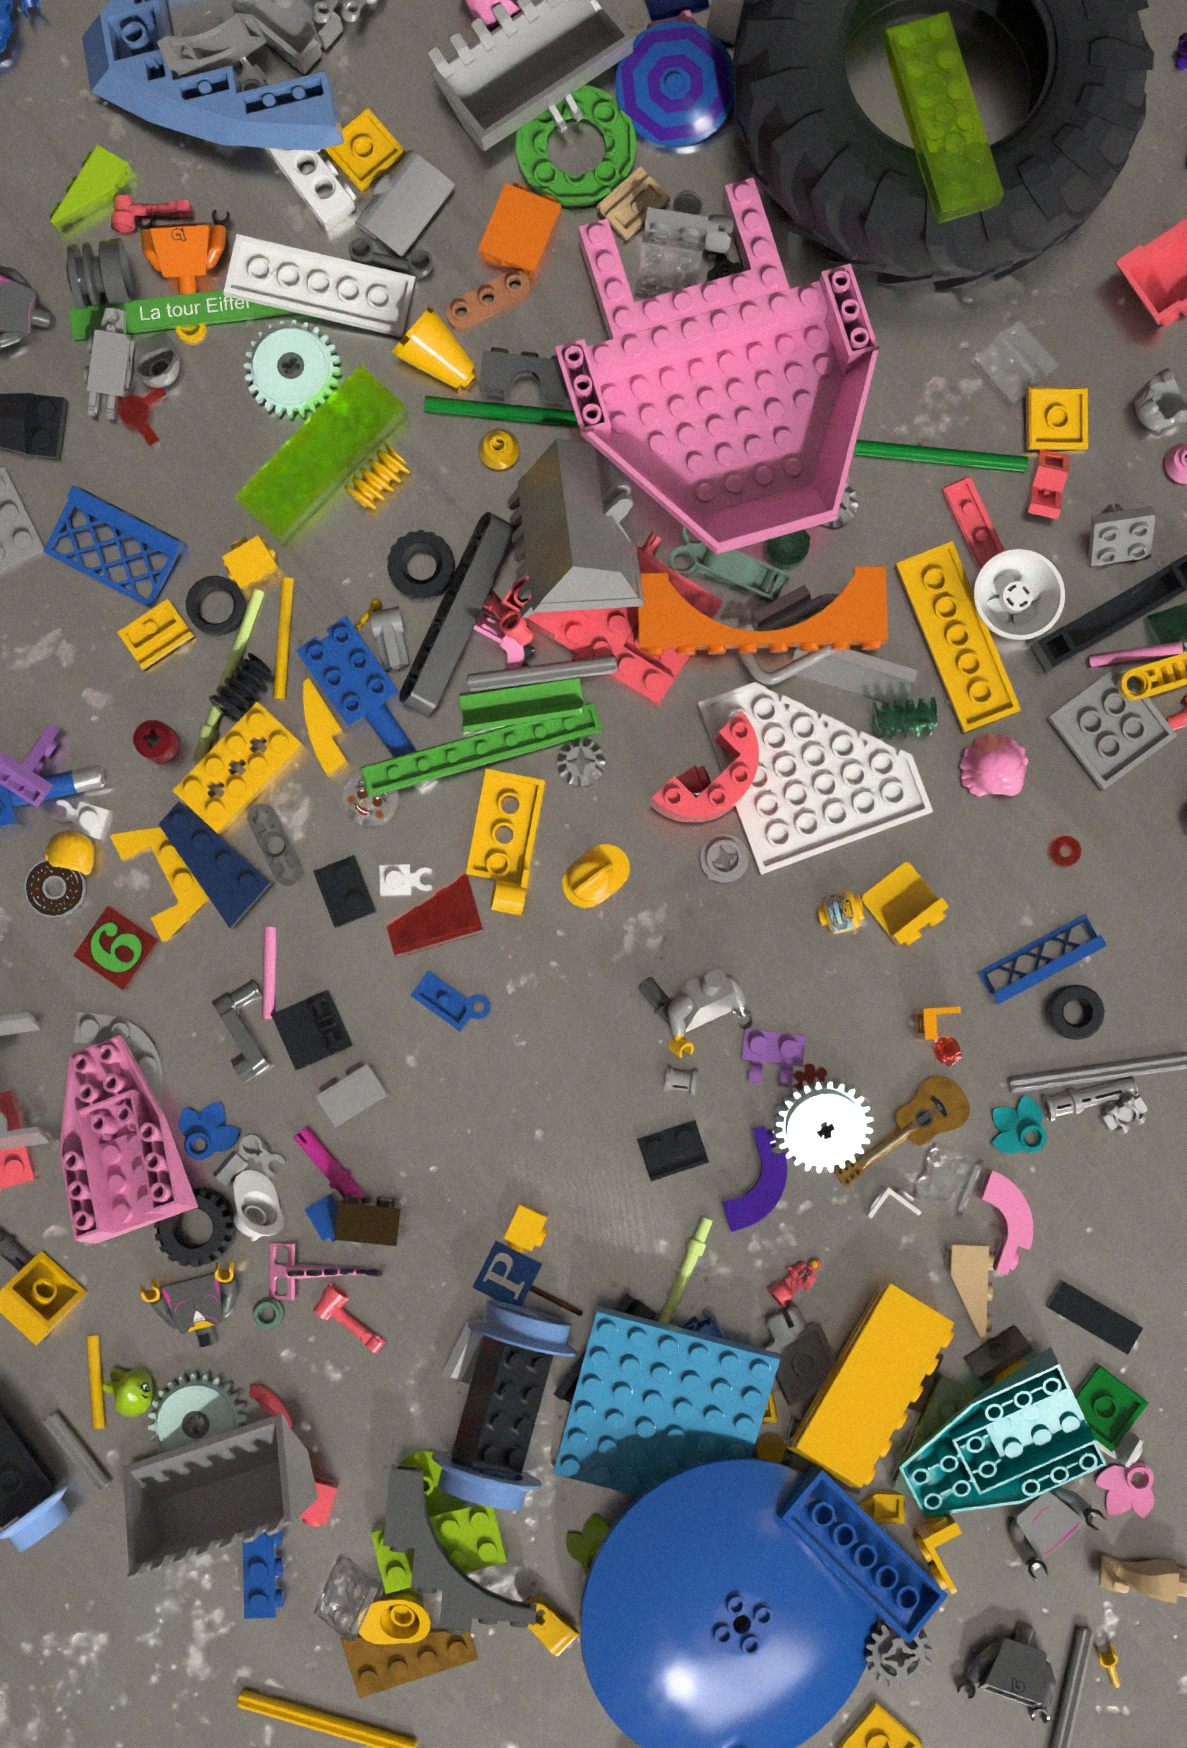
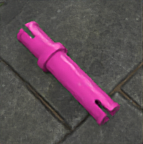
M309 1126L303 1128L299 1134L293 1137L294 1141L300 1145L330 1181L328 1184L330 1188H335L344 1200L346 1195L361 1196L364 1199L367 1197L350 1178L349 1175L351 1173L349 1170H344L310 1130Z

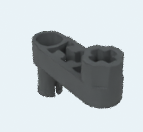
M250 979L249 982L231 993L227 991L212 1000L214 1008L242 1052L230 1061L244 1083L271 1067L263 1050L239 1014L240 1008L263 995L253 979Z

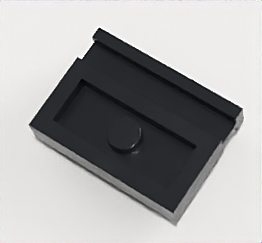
M355 855L313 871L335 928L377 912Z
M695 1120L637 1138L651 1182L709 1163Z

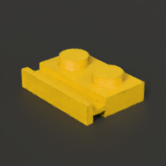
M168 598L117 632L143 670L194 637Z

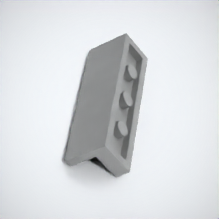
M796 647L792 661L809 652H802L800 647ZM854 650L837 651L794 675L904 708L911 687L916 680L918 670Z

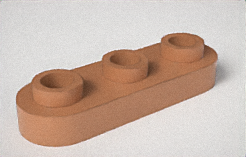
M512 270L453 299L446 308L449 324L457 330H466L524 301L530 293L529 278L521 271ZM512 281H518L521 284L518 289H512L509 285ZM487 294L494 297L490 303H485L482 300ZM458 308H464L467 311L462 317L457 316L455 312Z

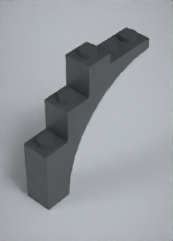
M392 1464L389 1476L383 1546H390V1551L401 1553L409 1552V1548L414 1549L411 1587H417L418 1592L427 1594L436 1593L437 1589L443 1590L439 1628L446 1629V1633L462 1635L465 1631H471L473 1618L478 1619L479 1623L486 1625H495L497 1621H508L510 1626L526 1628L529 1626V1623L535 1624L537 1604L512 1600L488 1590L470 1578L451 1559L438 1540L428 1516L424 1496V1467Z

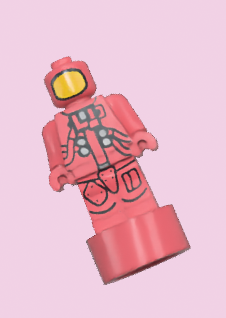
M812 1258L808 1265L801 1261L792 1267H788L787 1272H790V1276L781 1283L776 1282L768 1289V1292L782 1308H785L793 1301L792 1297L801 1288L805 1289V1292L809 1291V1288L817 1279L814 1272L821 1268L820 1259Z

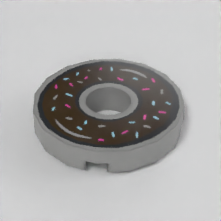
M44 859L37 862L29 870L24 882V895L29 906L38 914L48 918H64L74 913L82 904L86 895V880L83 873L67 868L53 867L49 861ZM54 879L60 880L63 884L62 893L56 897L51 896L48 892V884Z

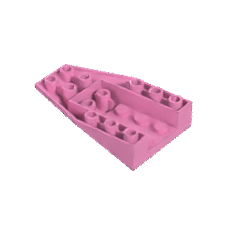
M118 1035L70 1054L59 1154L74 1240L97 1244L197 1208L196 1199L166 1117L123 1036Z

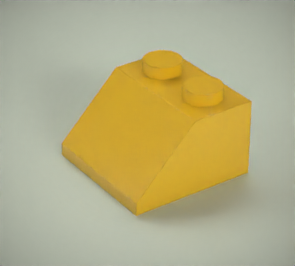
M41 1250L0 1290V1313L37 1346L87 1291Z

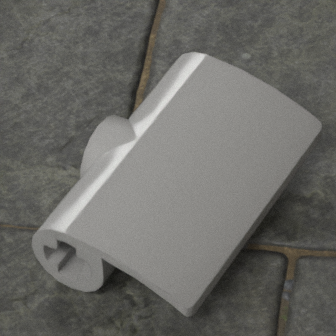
M408 150L390 176L387 174L379 181L373 191L372 200L357 218L355 224L366 235L373 239L379 238L402 257L455 187L454 183L419 154Z

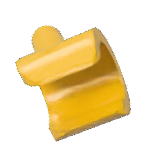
M1109 1643L1111 1650L1108 1653H1101L1099 1646H1097L1096 1653L1101 1666L1107 1669L1113 1688H1119L1121 1685L1115 1666L1118 1662V1657L1113 1644Z

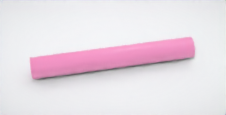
M1180 641L1089 655L1091 667L1183 654V644Z
M264 927L262 1019H273L271 1014L275 1011L276 927Z

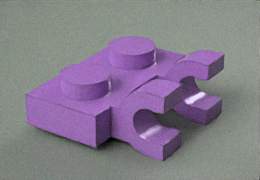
M744 1029L741 1060L750 1061L748 1082L757 1084L762 1082L764 1062L780 1064L778 1086L792 1087L793 1066L803 1067L806 1036Z

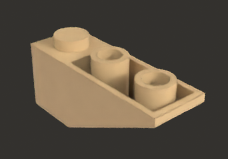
M948 1242L947 1274L976 1335L981 1340H986V1332H991L992 1316L991 1313H987V1301H992L993 1284L988 1282V1270H993L994 1253L989 1251V1246L986 1244Z

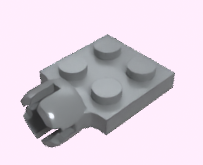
M647 207L644 236L650 237L651 241L657 243H667L668 240L677 241L681 246L687 248H696L697 245H702L708 251L726 253L730 249L732 239L727 234L733 232L734 220L729 216L712 214L708 218L707 216Z
M789 1305L785 1308H780L777 1314L772 1312L765 1318V1324L771 1335V1343L762 1349L780 1354V1362L775 1378L787 1405L792 1406L818 1393L835 1364L836 1358L820 1322L808 1325L798 1306Z

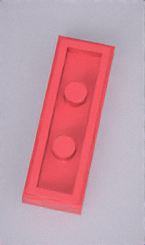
M969 475L943 487L941 491L980 572L991 558L1004 552L1005 549Z

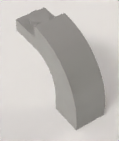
M236 13L217 27L198 35L189 37L164 36L157 41L164 63L168 66L169 70L176 71L179 77H188L219 69L241 59L266 43L254 14Z

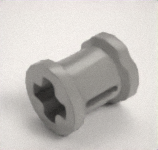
M667 1065L664 1091L669 1092L670 1089L687 1091L690 1095L695 1096L698 1068L685 1070Z

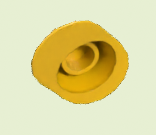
M602 844L582 855L564 873L562 888L566 898L574 905L582 908L594 907L602 903L621 888L628 879L630 863L625 852L617 846Z
M406 1593L395 1594L388 1600L368 1603L361 1608L356 1618L358 1633L366 1641L382 1645L419 1642L426 1637L430 1631L431 1624L424 1604L416 1597Z

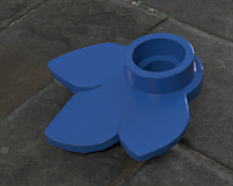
M220 1102L206 1106L199 1114L185 1107L180 1115L178 1125L179 1130L185 1137L184 1149L192 1159L203 1160L208 1158L213 1151H226L232 1147L239 1137L240 1130L238 1128L225 1125V1111ZM199 1138L205 1141V1148L203 1150L195 1148V1141Z

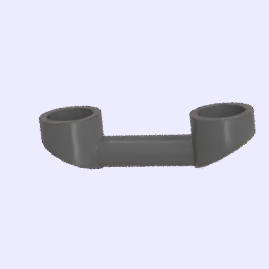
M356 238L349 245V255L353 262L408 271L411 276H416L415 278H423L431 271L433 266L432 257L425 250H415L409 255L408 259L373 252V245L366 238Z

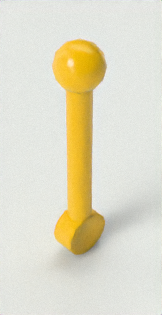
M375 598L370 602V608L354 625L357 631L369 618V612L379 610L382 607L381 600Z

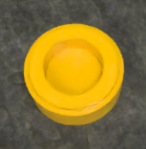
M199 324V326L184 328L177 326L175 330L182 341L196 343L204 337L206 325Z
M766 1433L760 1436L755 1445L758 1459L782 1462L786 1448L782 1437L775 1433Z

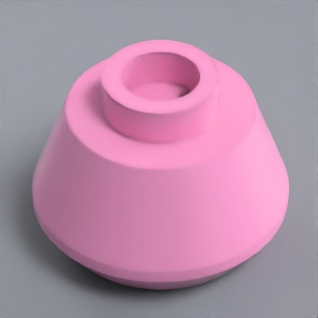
M1179 443L1173 446L1165 457L1167 474L1174 481L1182 484H1187V458H1185L1187 456V443Z

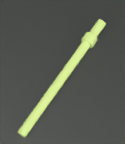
M253 589L219 686H225L224 680L227 677H233L232 671L234 668H238L264 596V592ZM213 705L210 708L205 725H201L198 733L200 739L192 759L198 763L207 755L211 742H215L219 732L216 728L221 713Z
M702 1216L693 1238H689L685 1247L687 1253L658 1322L671 1324L698 1256H702L707 1244L704 1242L713 1220Z

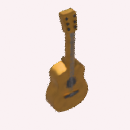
M937 1075L927 1078L919 1085L912 1099L895 1111L894 1120L899 1129L858 1158L854 1163L849 1161L845 1164V1168L839 1167L834 1173L844 1186H849L864 1173V1169L906 1138L911 1143L922 1146L927 1144L937 1134L958 1129L967 1121L970 1114V1105L963 1090L946 1076Z

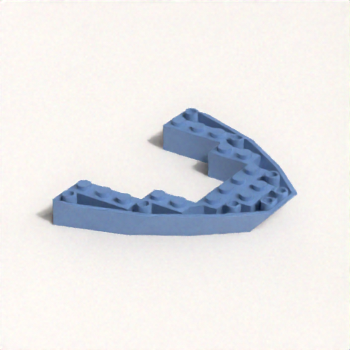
M110 0L82 37L91 92L150 123L220 145L316 151L344 144L335 90L326 71L244 92L232 66L180 79L177 72L169 70L168 66L164 63L161 57L162 52L157 44V41L164 36H172L166 0Z

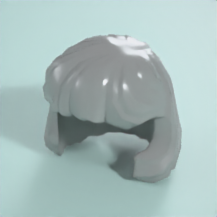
M1169 368L1156 374L1137 392L1134 398L1138 419L1144 426L1152 430H1159L1176 423L1187 422V402L1175 381V373Z

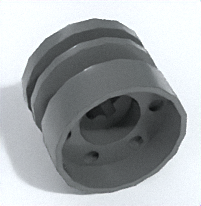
M121 238L100 241L99 255L96 256L89 242L83 243L82 255L77 244L67 246V279L70 291L79 310L88 308L89 297L94 308L99 307L101 292H105L110 305L131 303V277L125 247Z

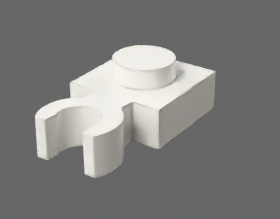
M65 800L57 801V804L64 806L67 812L64 817L52 816V820L60 824H66L71 821L73 822L72 831H78L84 835L102 840L111 811L84 802H79L76 810L71 803Z
M410 864L379 865L380 896L412 895L411 886H416L422 891L433 889V885H423L420 881L423 874L432 873L430 868H420L416 873H411Z

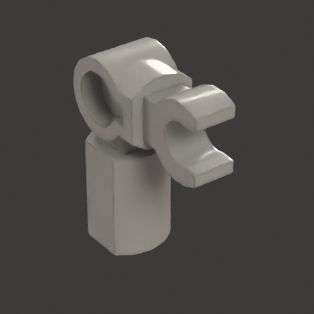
M249 1133L241 1139L239 1151L233 1150L213 1175L225 1186L230 1187L236 1176L249 1165L247 1162L248 1158L255 1163L261 1162L264 1172L271 1177L275 1175V1172L269 1168V1162L277 1160L284 1165L286 1160L281 1154L269 1152L268 1149L270 1147L262 1141L259 1135Z

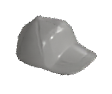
M158 333L140 341L136 345L134 372L137 378L154 388H163L176 380L179 374L180 360L167 333Z

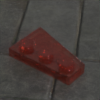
M463 874L457 881L435 893V896L420 906L414 907L386 926L395 957L484 932L468 875Z

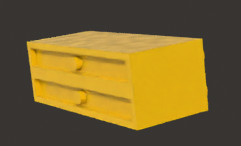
M891 1283L878 1287L786 1448L849 1487L862 1488L863 1484L869 1485L877 1471L874 1468L879 1456L884 1458L892 1445V1441L889 1438L895 1429L900 1430L908 1417L905 1410L910 1401L915 1403L923 1390V1386L920 1385L926 1374L930 1376L939 1362L936 1355L940 1348L943 1347L945 1349L952 1340L954 1332L951 1329L955 1323Z

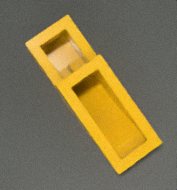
M307 678L303 681V705L306 726L316 757L326 775L331 777L350 765L334 738L344 732L312 681Z

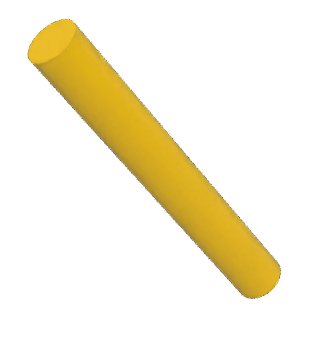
M87 1335L92 1428L103 1429L105 1428L99 1335Z

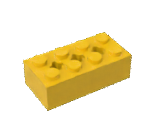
M256 702L172 791L216 833L222 835L301 753L305 746L262 705ZM266 740L267 742L264 745L267 749L263 753L259 750L254 753L256 748L254 744L257 741L263 742ZM245 762L246 764L243 768L246 771L244 774L235 773L233 775L235 770L233 766L236 763L242 764ZM223 784L224 787L221 789L224 791L223 796L215 795L212 797L214 792L212 788L215 785L221 786Z

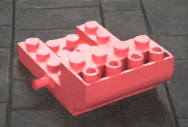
M651 532L643 547L636 546L640 573H668L669 582L691 606L713 619L720 609L723 600L658 561L653 552L662 539L659 536L656 537V534ZM529 576L522 581L516 579L503 599L502 605L508 611H518L520 613L522 606L531 598V595L525 599H520L518 596V590L529 579ZM638 607L533 613L529 617L524 618L530 628L569 651L574 656L572 660L615 655L618 666L617 672L606 675L657 707L690 657V655H677V650L664 651L663 656H646V651H640Z

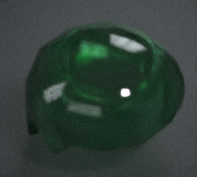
M803 529L765 540L764 545L767 554L776 564L789 567L799 564L808 554L811 537Z

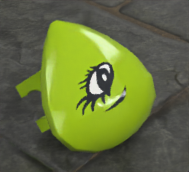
M112 1367L110 1378L117 1379L118 1381L112 1383L105 1380L103 1390L115 1395V1410L124 1417L133 1418L143 1414L149 1408L153 1397V1384L145 1367H138L129 1372Z

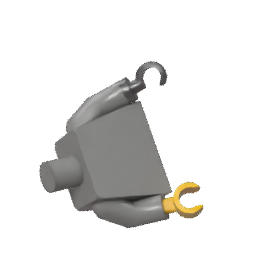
M716 968L682 985L668 1006L671 1035L675 1036L669 1043V1049L675 1055L682 1058V1050L689 1055L693 1053V1044L686 1040L683 1034L732 1010L739 1013L740 1017L749 1016L748 1023L745 1025L740 1024L742 1029L752 1026L754 1016L750 1011H746L748 1008L747 1001L737 979L729 974L725 975L722 969Z

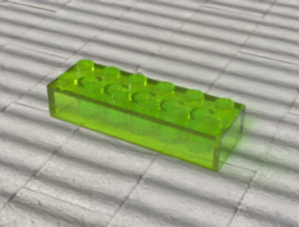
M948 11L886 29L882 45L937 224L999 206L1004 192Z
M360 364L239 491L235 499L283 545L408 414L406 406Z

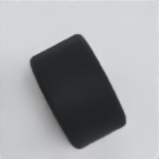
M1069 985L1061 987L1051 995L1047 1002L1046 1018L1049 1026L1054 1033L1066 1039L1080 1040L1089 1038L1099 1030L1104 1020L1105 1010L1103 1002L1098 994L1087 986ZM1073 1000L1082 1002L1086 1007V1017L1079 1024L1069 1023L1063 1014L1065 1005Z

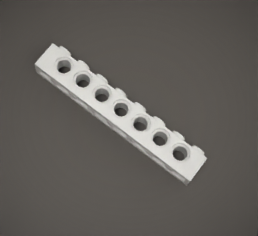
M209 10L183 29L181 33L183 37L198 35L225 22V20L221 16L216 19ZM249 54L224 66L240 67L243 69L242 73L237 76L241 82L243 92L267 86L264 83L267 78L257 64L252 66L246 59ZM265 148L327 232L356 211L353 202L356 199L354 193L346 183L341 186L335 178L338 172L328 159L323 162L317 154L320 150ZM306 162L315 165L313 170L307 173L299 170L300 166ZM323 186H329L333 189L331 194L325 197L319 196L317 192Z

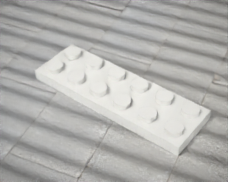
M236 234L223 293L224 296L403 337L416 276Z

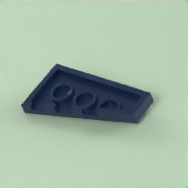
M178 801L158 824L228 927L232 929L272 882L181 802Z

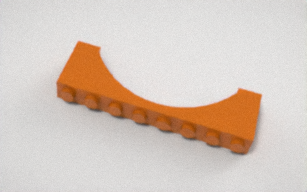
M886 566L854 567L853 578L846 588L821 612L794 626L771 631H747L721 624L691 606L669 582L668 573H640L645 606H638L640 651H646V656H663L664 651L677 650V655H694L695 650L706 649L708 654L714 655L725 654L726 649H738V653L742 654L756 653L757 648H769V652L781 653L787 652L788 647H800L802 652L819 651V646L831 645V650L833 651L850 650V645H862L863 650L881 649V644H886L888 641Z

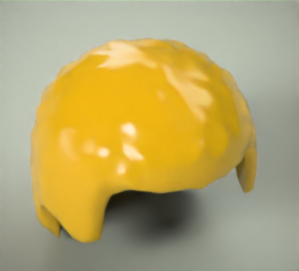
M72 830L61 831L49 840L46 847L45 860L49 861L53 867L71 869L81 872L86 876L91 873L93 868L94 845L83 833Z

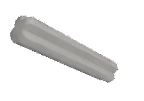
M56 1411L43 1420V1424L90 1485L97 1492L104 1489L110 1483L109 1477L64 1419Z

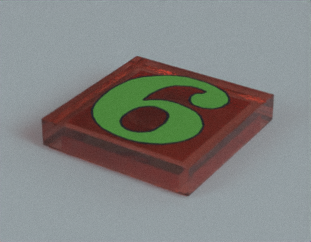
M108 905L73 956L125 991L160 940Z

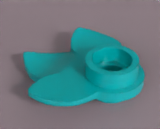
M1024 1095L1018 1104L1017 1110L1009 1107L993 1109V1122L1001 1133L995 1137L992 1144L999 1151L1006 1154H1014L1021 1150L1035 1153L1045 1146L1047 1135L1045 1129L1041 1126L1043 1113L1039 1105L1032 1098ZM1030 1131L1036 1135L1033 1143H1028L1025 1139L1026 1134Z

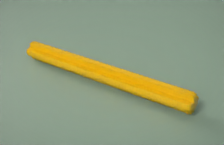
M241 1690L237 1700L239 1708L374 1748L417 1747L415 1739L249 1690Z

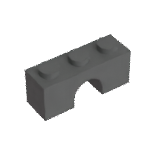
M492 347L491 351L483 350L479 379L480 393L510 397L513 381L519 376L530 375L537 379L540 384V401L570 404V397L557 355L547 359L539 358V354L529 351H523L521 355L509 354V350L499 347Z

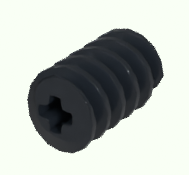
M248 653L249 659L241 660V668H234L232 671L233 677H227L224 680L225 686L217 688L218 696L211 695L209 697L211 704L229 719H232L233 716L239 718L244 716L240 710L241 706L249 710L252 708L248 698L250 697L257 701L260 699L255 690L257 688L265 692L268 690L263 682L264 680L272 683L276 681L269 667L252 653Z

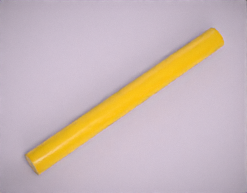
M282 577L274 675L276 681L273 688V699L281 700L285 699L294 586V578Z

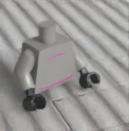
M1057 1487L1020 1503L1011 1512V1516L1014 1519L1010 1525L1013 1548L1024 1565L1028 1566L1029 1575L1035 1582H1038L1033 1574L1036 1568H1043L1048 1576V1569L1042 1561L1086 1523L1092 1529L1099 1530L1092 1523V1519L1096 1515H1100L1104 1520H1107L1105 1514L1097 1509H1092V1506L1074 1491Z

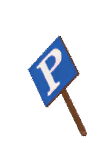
M495 1241L472 1288L499 1302L522 1306L528 1292L531 1291L578 1316L583 1315L582 1310L532 1285L542 1266L541 1263Z

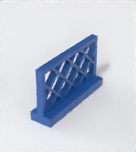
M72 486L67 495L69 499L43 552L152 608L178 555L182 554L186 542L81 487ZM74 507L84 511L88 524L72 528L69 516ZM91 515L99 520L93 522ZM107 523L111 526L114 538L99 543L94 526ZM66 524L67 531L62 532ZM89 528L94 545L79 549L74 532ZM118 530H120V531H122V532H124V533H126V534H125V535H122V536H119ZM69 534L74 551L66 554L56 551L54 547L59 537ZM133 537L138 540L141 552L126 557L121 540ZM116 542L121 559L106 563L101 546ZM144 543L152 547V549L146 550ZM96 548L101 565L89 568L85 566L81 553ZM160 551L168 555L169 557L164 567L153 571L148 554ZM76 555L78 562L70 557ZM143 556L148 573L133 577L128 560ZM123 562L128 579L117 583L111 579L108 567ZM103 569L104 575L96 571ZM160 573V575H159V577H158V579H157V581H156L154 575ZM150 577L153 589L148 598L138 594L134 581ZM129 583L131 590L123 585Z

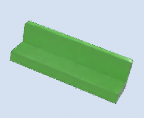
M580 677L459 694L463 716V732L580 715L584 713L585 707Z

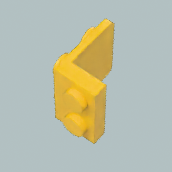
M908 862L897 867L864 893L861 898L863 904L897 946L904 942L907 946L911 945L922 936L919 930L928 923L931 927L938 924L946 917L943 911L949 907L942 897H936L914 867Z
M951 1514L925 1517L926 1522L915 1527L919 1536L914 1540L926 1561H933L934 1564L930 1565L929 1568L941 1589L948 1588L950 1593L954 1594L957 1590L935 1548L960 1535L962 1532Z

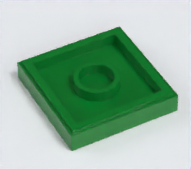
M1097 1364L1074 1395L1094 1438L1111 1452H1113L1149 1404V1402L1099 1364Z

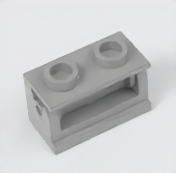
M359 1061L345 1070L347 1077L337 1082L333 1078L319 1087L322 1093L315 1097L335 1128L389 1094L374 1069H371L370 1063L363 1066Z

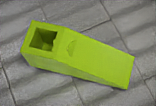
M99 145L95 147L93 152L89 151L83 159L81 172L68 183L66 188L67 194L61 203L58 202L51 211L50 218L52 219L50 223L58 232L63 231L113 201L115 196L120 195L133 173L129 163Z

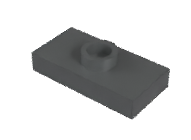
M1014 1326L965 1358V1361L980 1383L983 1384L1034 1350L1017 1326Z

